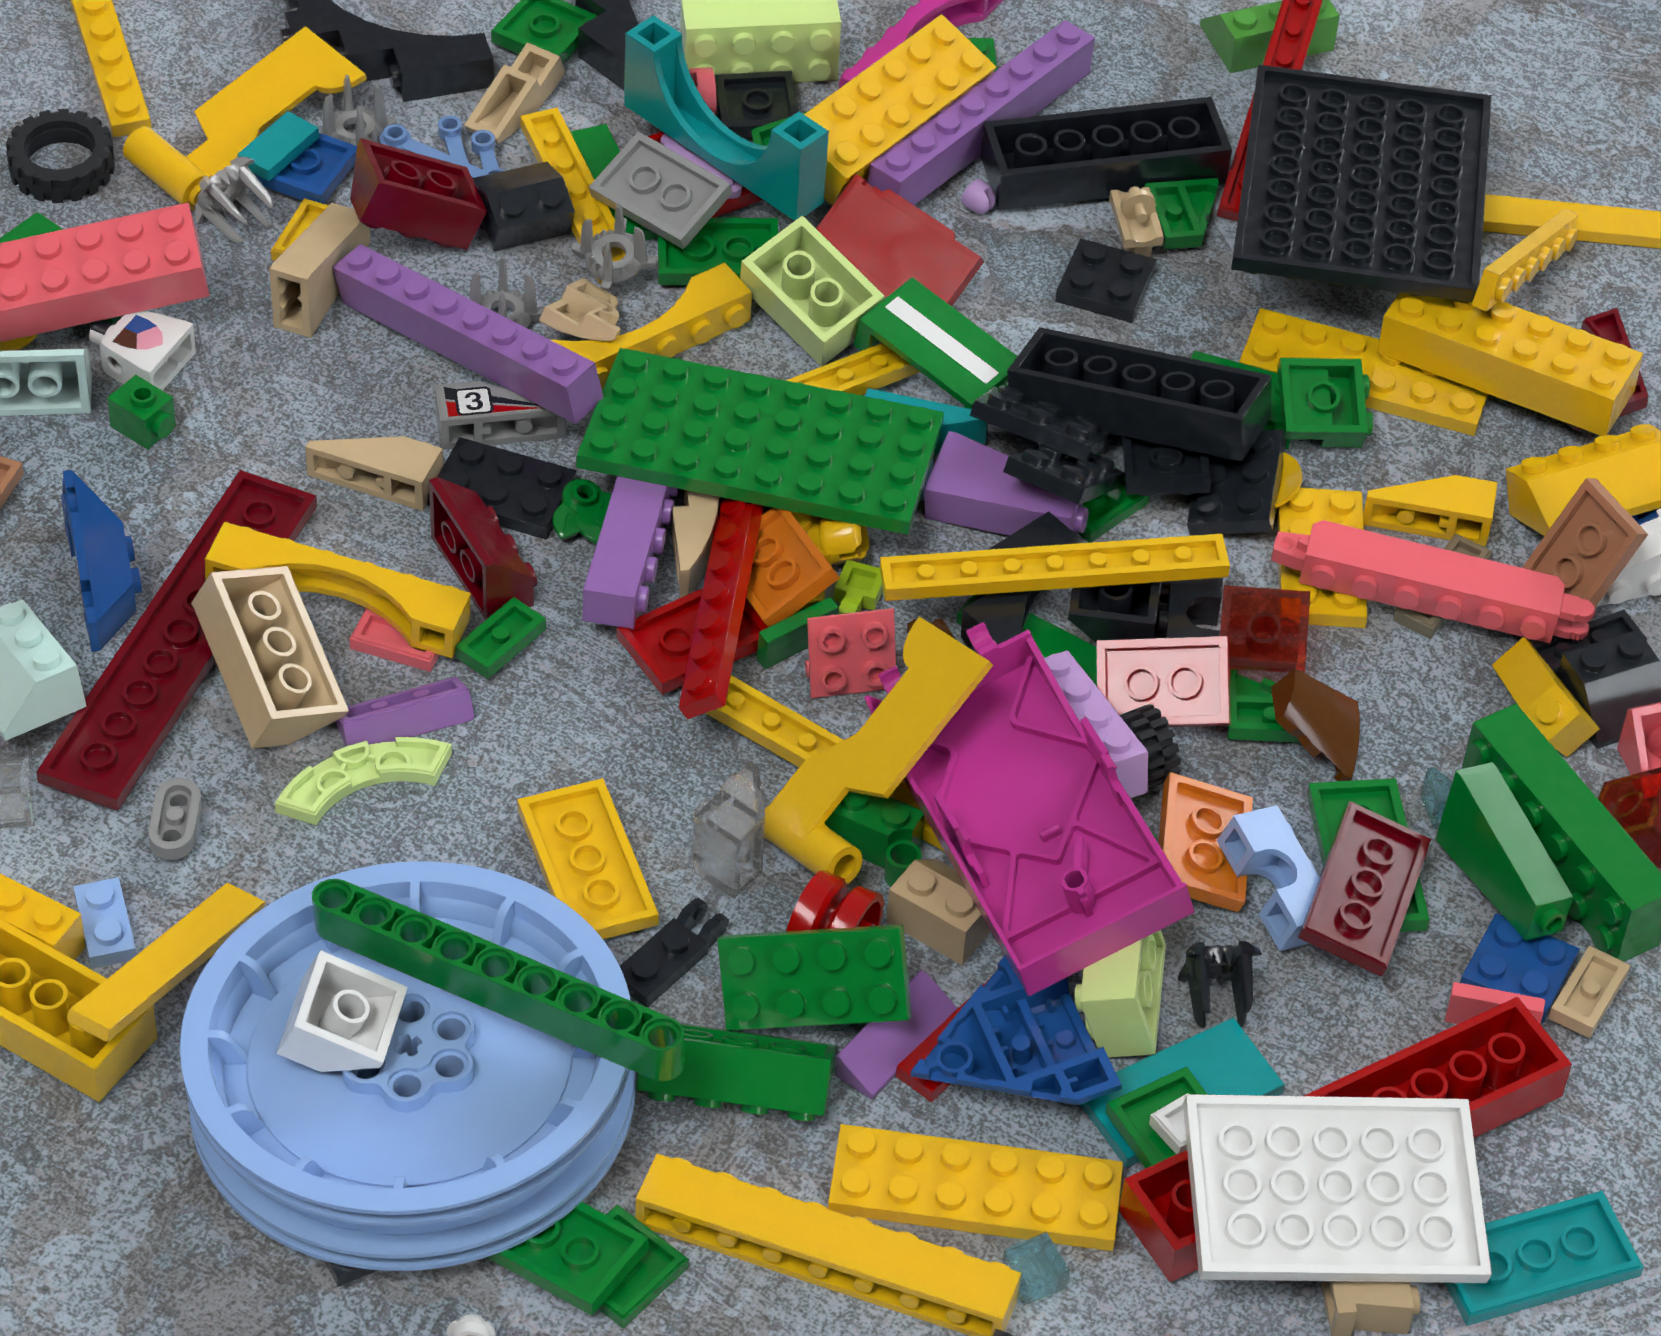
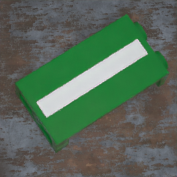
M913 277L859 319L854 346L860 351L882 342L961 402L964 408L972 409L974 401L992 388H999L1000 385L1008 386L1007 370L1017 358V355Z

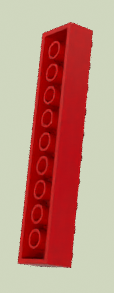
M1517 996L1304 1096L1468 1099L1474 1139L1562 1097L1572 1063ZM1185 1150L1124 1178L1119 1212L1169 1282L1198 1270L1188 1153Z

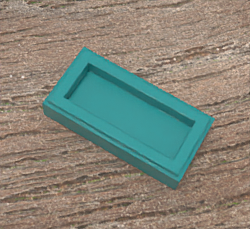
M287 111L240 151L237 157L254 159L255 161L247 167L251 172L270 181L319 138V127Z

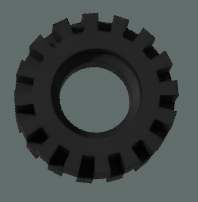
M1149 704L1119 714L1148 751V789L1163 784L1170 772L1179 775L1180 769L1178 765H1181V758L1176 755V752H1179L1178 744L1173 742L1174 732L1172 729L1168 730L1169 722L1166 717L1161 718V711L1158 708L1154 709V705Z

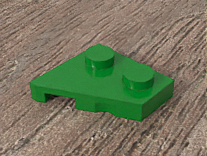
M1218 178L1145 183L1144 187H1149L1150 192L1155 198V209L1164 235L1163 249L1202 246L1219 184Z
M1230 664L1231 726H1226L1227 739L1300 742L1295 736L1289 734L1275 719L1271 686L1276 682L1265 677L1261 683L1240 675V667Z

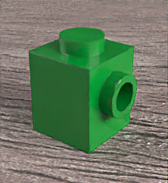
M136 374L107 397L110 427L147 450L160 439L166 438L173 428L176 427L173 397Z

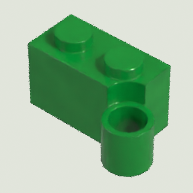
M849 791L824 822L829 829L861 851L863 860L884 868V880L890 887L914 860H921L922 858L920 848L922 846L925 816L920 809L892 797L887 799Z

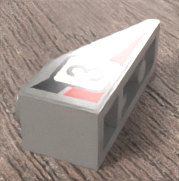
M478 381L435 385L436 419L440 444L443 450L453 449L459 437L486 445L566 438L565 418L509 389Z

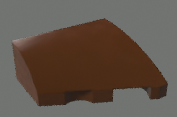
M1297 669L1292 670L1271 686L1276 721L1289 734L1295 736L1312 757H1316L1322 752L1335 765L1336 773L1334 778L1337 781H1350L1354 773L1359 747L1360 714L1358 701Z

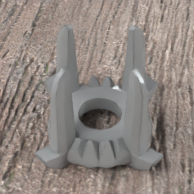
M345 75L344 99L341 100L343 111L338 112L336 110L334 112L332 94L326 96L323 102V129L319 133L356 146L360 138L379 143L380 134L383 130L397 122L395 116L387 118L384 94L381 88L376 85L373 87L374 112L371 108L367 110L365 106L361 108L360 105L354 109L349 75ZM350 124H356V133H350L344 128Z
M237 157L230 161V166H226L223 170L218 171L210 179L207 176L203 177L199 182L201 192L195 205V218L198 223H203L206 217L229 240L238 244L244 243V240L218 211L225 213L227 210L237 220L246 225V219L232 203L236 199L268 228L270 226L269 222L247 196L249 191L245 188H250L270 209L273 208L274 204L270 193L247 167L255 161L249 157Z
M620 203L616 204L614 230L606 232L604 229L600 234L596 233L593 238L592 220L587 219L582 225L581 244L573 242L571 251L575 255L585 260V264L592 275L602 280L601 289L610 290L613 283L626 281L630 277L635 276L640 269L654 267L657 256H647L645 235L640 228H634V235L626 233L627 219L623 218V209ZM611 247L623 249L626 253L624 258L619 261H613Z
M501 256L499 261L498 291L493 290L491 292L488 289L485 294H481L480 273L474 274L471 279L470 300L490 310L499 306L498 314L528 328L530 323L539 321L546 307H537L534 279L528 273H524L525 295L524 293L521 294L518 289L515 292L514 290L508 291L507 267L504 256ZM506 306L511 307L514 310V312L508 316Z

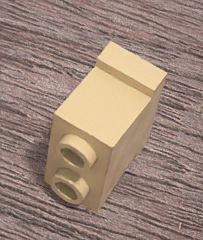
M1320 1281L1331 1336H1351L1353 1330L1408 1334L1413 1315H1418L1420 1312L1419 1291L1416 1285L1410 1286V1282Z

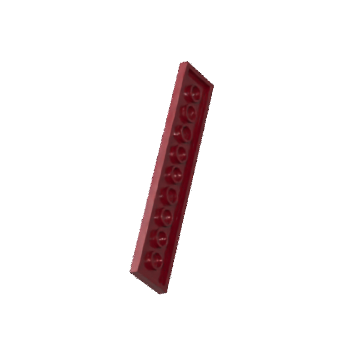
M239 470L85 698L87 707L77 710L37 769L38 783L117 811L120 809L216 662L192 601L206 581L205 558L223 523L227 522L241 527H249L258 532L279 538H287L295 542L317 508V495Z

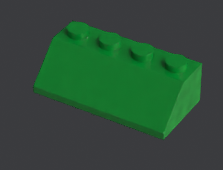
M680 1023L684 1032L685 1067L683 1072L678 1077L669 1081L654 1080L638 1073L636 1090L648 1091L647 1098L652 1100L670 1102L675 1101V1095L694 1098V1104L701 1107L720 1108L722 1107V1102L741 1104L740 1110L746 1113L768 1114L770 1108L787 1111V1117L791 1119L814 1121L815 1115L824 1116L827 1109L837 1045Z

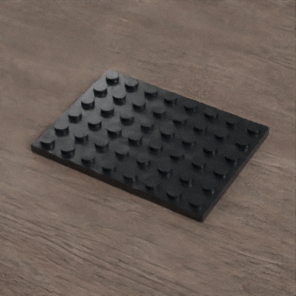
M1258 65L1231 270L1243 271L1249 274L1281 276L1293 280L1303 279L1325 282L1331 285L1340 284L1370 290L1407 293L1412 296L1422 295L1449 299L1451 301L1473 302L1480 281L1492 95Z

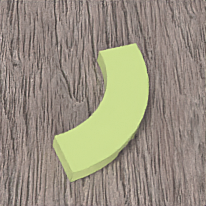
M395 737L394 742L368 744L367 741L346 746L334 751L332 757L313 768L308 766L285 787L275 801V813L317 826L321 818L333 805L347 795L362 788L395 781L419 782L435 786L452 754V744L418 737Z

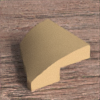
M585 278L567 285L562 298L546 306L539 319L540 322L563 333L590 340L614 341L620 332V327L615 326L619 319V312L616 310L618 305L617 297Z

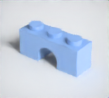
M1278 805L1234 815L1217 839V843L1237 877L1249 874L1261 875L1270 880L1277 888L1258 915L1278 950L1283 951L1310 944L1299 939L1298 936L1319 881V876L1315 871L1313 863L1308 859L1295 837L1291 825L1284 818Z

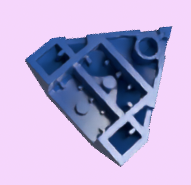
M72 470L63 471L61 494L64 523L71 557L76 556L84 619L91 652L100 651L136 613L135 594L142 593V585L138 567H130V562L135 561V553L131 536H125L123 522Z
M1005 955L997 964L998 969L984 986L980 985L940 1034L937 1038V1045L925 1060L920 1059L910 1071L911 1077L1079 1105L1122 1089L1120 1080L1104 1047L1096 1049L1070 996L1068 977L1028 997Z

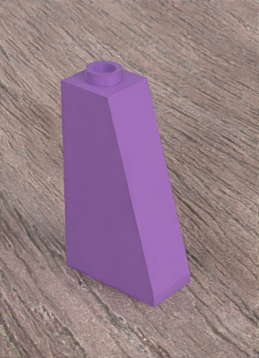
M948 431L924 488L925 519L1010 536L1049 511L1075 534L1077 532H1084L1088 520V508L1083 507V503L1076 504L1004 473L1003 470L1008 459L1007 455L963 435Z

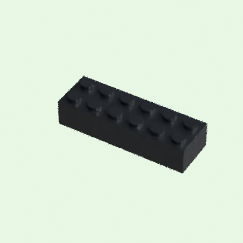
M1211 96L987 121L983 123L980 157L989 184L995 191L998 210L1109 198L1110 190L1128 192L1132 187L1143 188L1145 183L1218 178V185H1224L1229 174L1232 148Z
M1041 327L1038 328L1007 370L1008 386L1023 392L1022 398L1034 403H1038L1039 400L1054 403L1062 408V414L1075 419L1077 416L1094 419L1101 424L1100 429L1110 432L1109 435H1121L1139 439L1145 443H1158L1180 448L1187 452L1195 451L1214 455L1224 460L1242 462L1271 418L1272 375Z

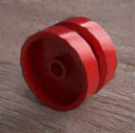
M825 870L818 871L801 893L792 912L786 932L880 926L884 909V898L882 894L863 886H857L848 892L847 883L844 878Z

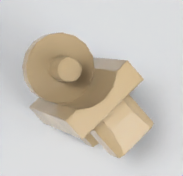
M1132 187L1128 192L1110 190L1109 200L1123 248L1129 252L1147 257L1151 256L1152 246L1163 245L1164 235L1155 209V198L1150 192V188L1143 187L1139 189V187Z

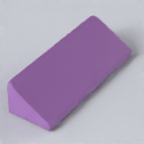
M455 676L347 706L349 710L347 715L335 721L345 746L367 741L368 744L394 742L395 737H414L468 722L474 719V711L469 689Z
M922 970L909 981L912 1017L906 1021L868 1023L837 1055L835 1075L871 1100L896 1076L897 1065L957 1010V1007L940 987Z

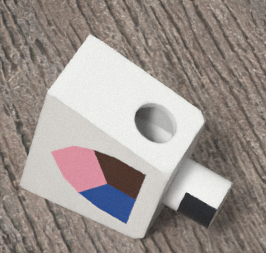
M146 310L123 315L116 324L105 320L95 321L89 333L90 341L100 345L102 369L106 374L122 384L126 383L136 374L163 391L196 353L193 323Z

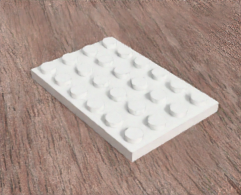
M1186 1094L1183 1110L1199 1280L1488 1282L1491 1276V1267L1468 1099Z

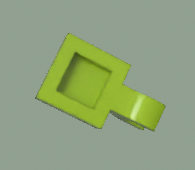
M851 560L846 561L840 574V579H838L834 588L833 600L841 602L838 614L861 612L862 608L875 610L883 592L880 569Z

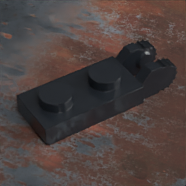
M695 898L690 904H687L681 910L677 919L673 918L620 965L629 995L645 1007H649L708 954V948L727 930L729 919L721 913H716L712 919H709L703 925L697 935L691 929L703 918L708 906L700 898Z

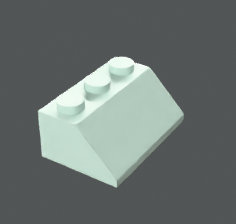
M89 348L0 351V416L91 413L92 372Z
M23 599L0 607V735L7 741L87 707L76 663Z

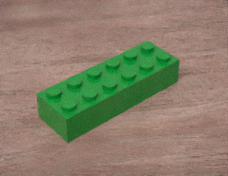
M1516 703L1473 722L1462 769L1493 762L1498 768L1573 896L1568 911L1570 917L1579 921L1591 936L1593 944L1598 950L1623 962L1659 946L1661 941V872Z

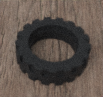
M58 109V112L50 113V110L39 112V116L35 118L29 116L23 120V125H16L11 131L12 138L8 137L6 142L8 168L12 183L15 186L19 185V190L23 194H32L34 199L44 202L45 199H50L52 203H63V200L71 199L72 202L82 200V196L86 194L92 196L99 192L101 185L105 187L110 181V174H114L115 171L114 147L110 130L107 126L102 127L100 119L95 116L90 118L83 111L77 110L76 113L69 112V109ZM62 142L79 144L92 152V155L83 163L72 168L58 170L43 168L32 163L29 159L38 149L49 144Z

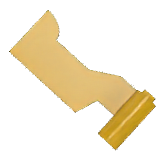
M305 26L194 111L207 141L186 157L153 129L146 126L136 129L128 136L123 146V156L179 204L189 202L190 209L195 210L198 195L201 192L199 182L202 178L207 176L210 179L218 171L223 170L226 166H230V161L237 158V154L287 111L293 109L316 90L326 94L343 92L345 75H349L351 88L364 82L367 77L364 72Z
M920 616L910 629L903 647V660L908 669L856 734L804 761L761 815L759 823L761 835L814 874L825 870L844 878L847 884L857 876L862 865L861 851L829 829L824 822L849 791L888 799L993 667L990 661Z

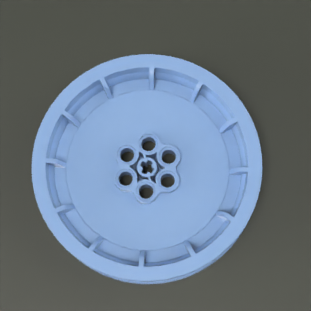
M427 861L378 864L341 872L298 888L257 912L228 937L208 961L188 1000L180 1035L181 1068L188 1098L193 1139L198 1156L207 1175L221 1196L242 1218L273 1240L300 1253L323 1261L361 1269L413 1271L464 1264L505 1251L554 1225L593 1191L615 1161L624 1143L633 1116L636 1093L634 1071L323 939L318 935L315 928L312 905V891L316 885L327 879L345 880L630 1000L621 968L605 941L583 917L553 895L515 877L470 865ZM320 950L408 987L384 1062L380 1068L319 1072L276 1054L302 978Z

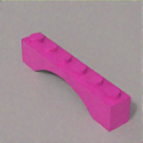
M920 0L915 6H910L905 12L904 17L894 27L890 26L873 47H868L863 53L862 58L852 68H847L843 72L839 80V88L941 14L955 27L981 22L1003 0Z

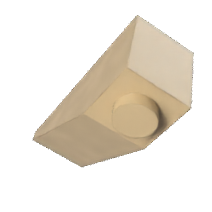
M405 436L308 441L305 446L308 476L424 511L428 504L429 480L438 477L443 467V448Z

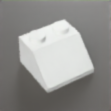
M320 950L302 978L276 1054L319 1072L380 1068L384 1062L408 987Z

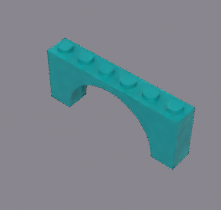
M652 15L626 32L624 106L794 221L801 216H806L824 203L829 134L827 129L798 111L771 130L768 146L747 141L724 125L703 100L687 67L683 51L682 33L655 15Z

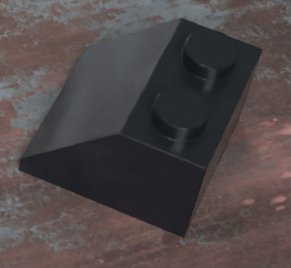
M547 161L472 178L487 210L483 221L494 251L570 234L575 210L563 177Z
M1160 582L1072 588L1068 620L1095 643L1096 640L1154 639Z
M1639 630L1577 648L1562 655L1557 676L1600 728L1589 738L1596 749L1619 742L1628 709L1661 702V662Z

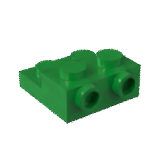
M1334 358L1279 359L1277 371L1282 429L1286 439L1320 440L1321 447L1361 448L1366 437L1371 436L1373 431V415L1371 411H1366L1365 399H1368L1370 381L1369 376L1363 374L1362 360Z

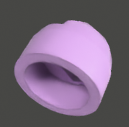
M979 178L971 182L965 189L961 203L972 212L982 214L994 207L996 194L988 183Z

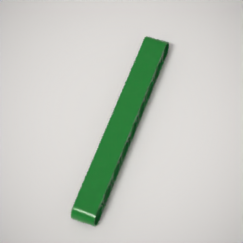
M327 879L316 885L312 891L315 928L318 935L329 942L651 1079L669 1081L678 1077L683 1072L685 1067L683 1027L671 1017L345 880Z

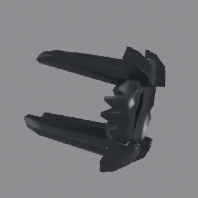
M1239 941L1238 945L1228 944L1224 946H1205L1204 942H1198L1188 948L1186 963L1179 972L1178 980L1181 982L1188 981L1193 1016L1198 1026L1205 1028V1013H1211L1210 985L1213 986L1216 979L1220 985H1223L1224 979L1227 981L1231 979L1237 1022L1241 1027L1245 1025L1247 1013L1250 1011L1253 1003L1252 956L1262 955L1258 947L1247 941Z

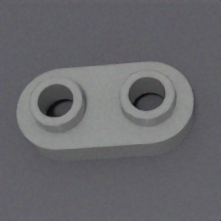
M184 778L170 779L162 783L156 791L148 836L150 848L159 858L165 860L181 859L187 856L194 848L202 803L200 789L191 780Z

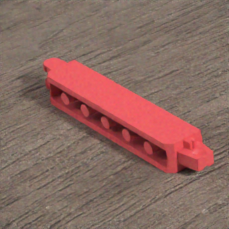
M1325 520L1314 523L1310 535L1278 531L1271 555V561L1301 571L1299 579L1301 584L1545 643H1551L1553 636L1565 639L1571 638L1573 641L1583 640L1590 629L1587 622L1592 620L1596 611L1594 610L1595 606H1593L1590 600L1564 593L1565 584L1558 576Z

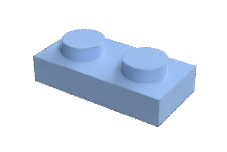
M119 877L73 886L77 910L82 915L85 944L91 969L127 962L136 956V948Z

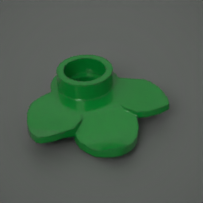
M575 479L568 482L562 492V504L553 515V526L558 537L564 540L580 532L590 542L597 545L612 494L602 492L597 484L587 479ZM579 495L585 496L588 499L581 498Z

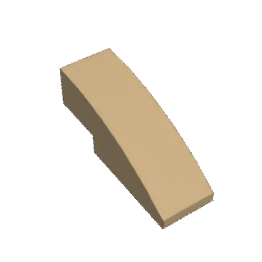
M527 42L511 67L503 65L464 124L465 129L473 133L478 130H488L494 134L495 143L497 144L511 136L521 127L520 116L536 112L564 76L565 70L560 56Z
M684 490V506L672 507L671 535L680 598L695 590L707 569L719 512L720 497Z

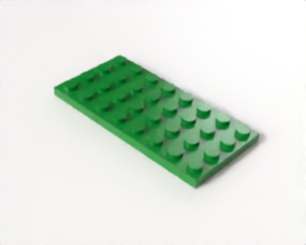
M620 348L602 391L604 398L597 403L576 455V468L908 535L943 427L944 412L645 353L638 350Z

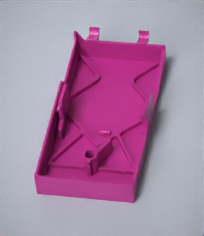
M982 622L966 630V633L975 651L990 661L993 667L903 780L1029 997L1179 921L1195 911L1186 883H1182L1120 783L1115 770L1117 766L1112 760L1109 751L1087 717L1080 719V721L1077 718L1032 638L1029 629L997 645L990 636L985 623ZM896 666L878 674L887 694L901 678ZM869 695L864 697L869 712L872 715L882 700Z

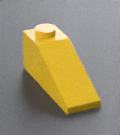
M1453 475L1368 490L1363 512V525L1451 540L1456 533L1486 547L1493 519L1498 482Z
M1525 637L1521 638L1492 664V667L1518 706L1552 746L1564 756L1568 757L1600 729Z

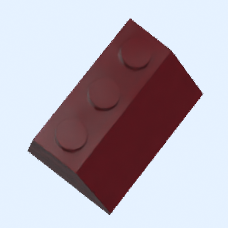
M360 138L357 144L350 197L359 222L372 229L382 227L397 231L407 238L420 237L431 240L445 248L454 246L467 250L487 212L468 168Z
M438 477L430 479L431 538L466 592L471 593V599L483 618L487 620L513 597L528 607L534 606V587L538 584L535 571L530 563H524L518 555L517 545L510 534L505 535L500 528L499 520L493 507L490 505L485 506L476 491Z

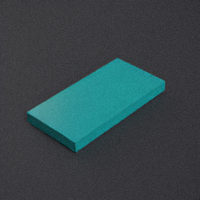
M1234 1017L1117 1071L1116 1074L1121 1083V1090L1080 1104L1118 1158L1123 1161L1126 1168L1140 1162V1160L1105 1114L1107 1102L1186 1066L1208 1095L1279 1096L1283 1094L1284 1082Z
M1602 1190L1485 1223L1491 1276L1488 1282L1444 1283L1466 1326L1640 1277L1644 1266Z

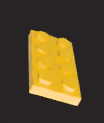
M1299 488L1298 492L1288 502L1277 507V532L1310 535L1313 524L1322 520L1364 530L1362 492ZM1278 563L1280 623L1350 628L1366 627L1367 599L1299 583L1301 571Z
M603 778L517 799L519 816L551 895L583 917L602 939L659 925V913Z

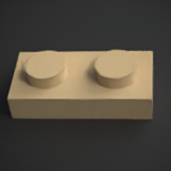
M1588 946L1551 1007L1548 1019L1590 1039L1627 978L1631 965Z

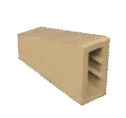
M331 203L269 268L274 327L312 338L339 294L332 267L360 244L366 247L370 244V228L359 222L353 208Z

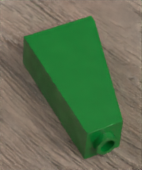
M1493 762L1456 770L1435 840L1525 941L1561 932L1566 922L1573 896L1500 771Z

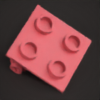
M893 608L807 618L809 660L805 661L806 677L810 678L811 698L885 690L878 674L896 666Z

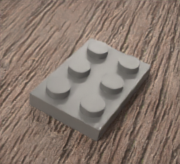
M639 131L589 186L592 197L614 210L616 209V204L620 203L623 215L682 249L689 244L733 193L731 184Z

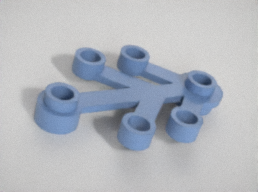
M444 116L438 121V135L440 139L445 141L448 154L411 139L410 133L404 126L399 124L387 126L380 134L381 144L465 166L468 168L472 178L506 171L498 166L494 154L495 136L488 130H478L471 136V149L474 154L479 155L482 169L468 163L461 141L462 123L456 116Z

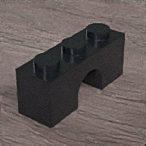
M1223 578L1161 582L1159 603H1167V610L1159 609L1157 635H1164L1165 638L1219 636L1220 630L1204 629L1196 625L1217 626L1222 599Z

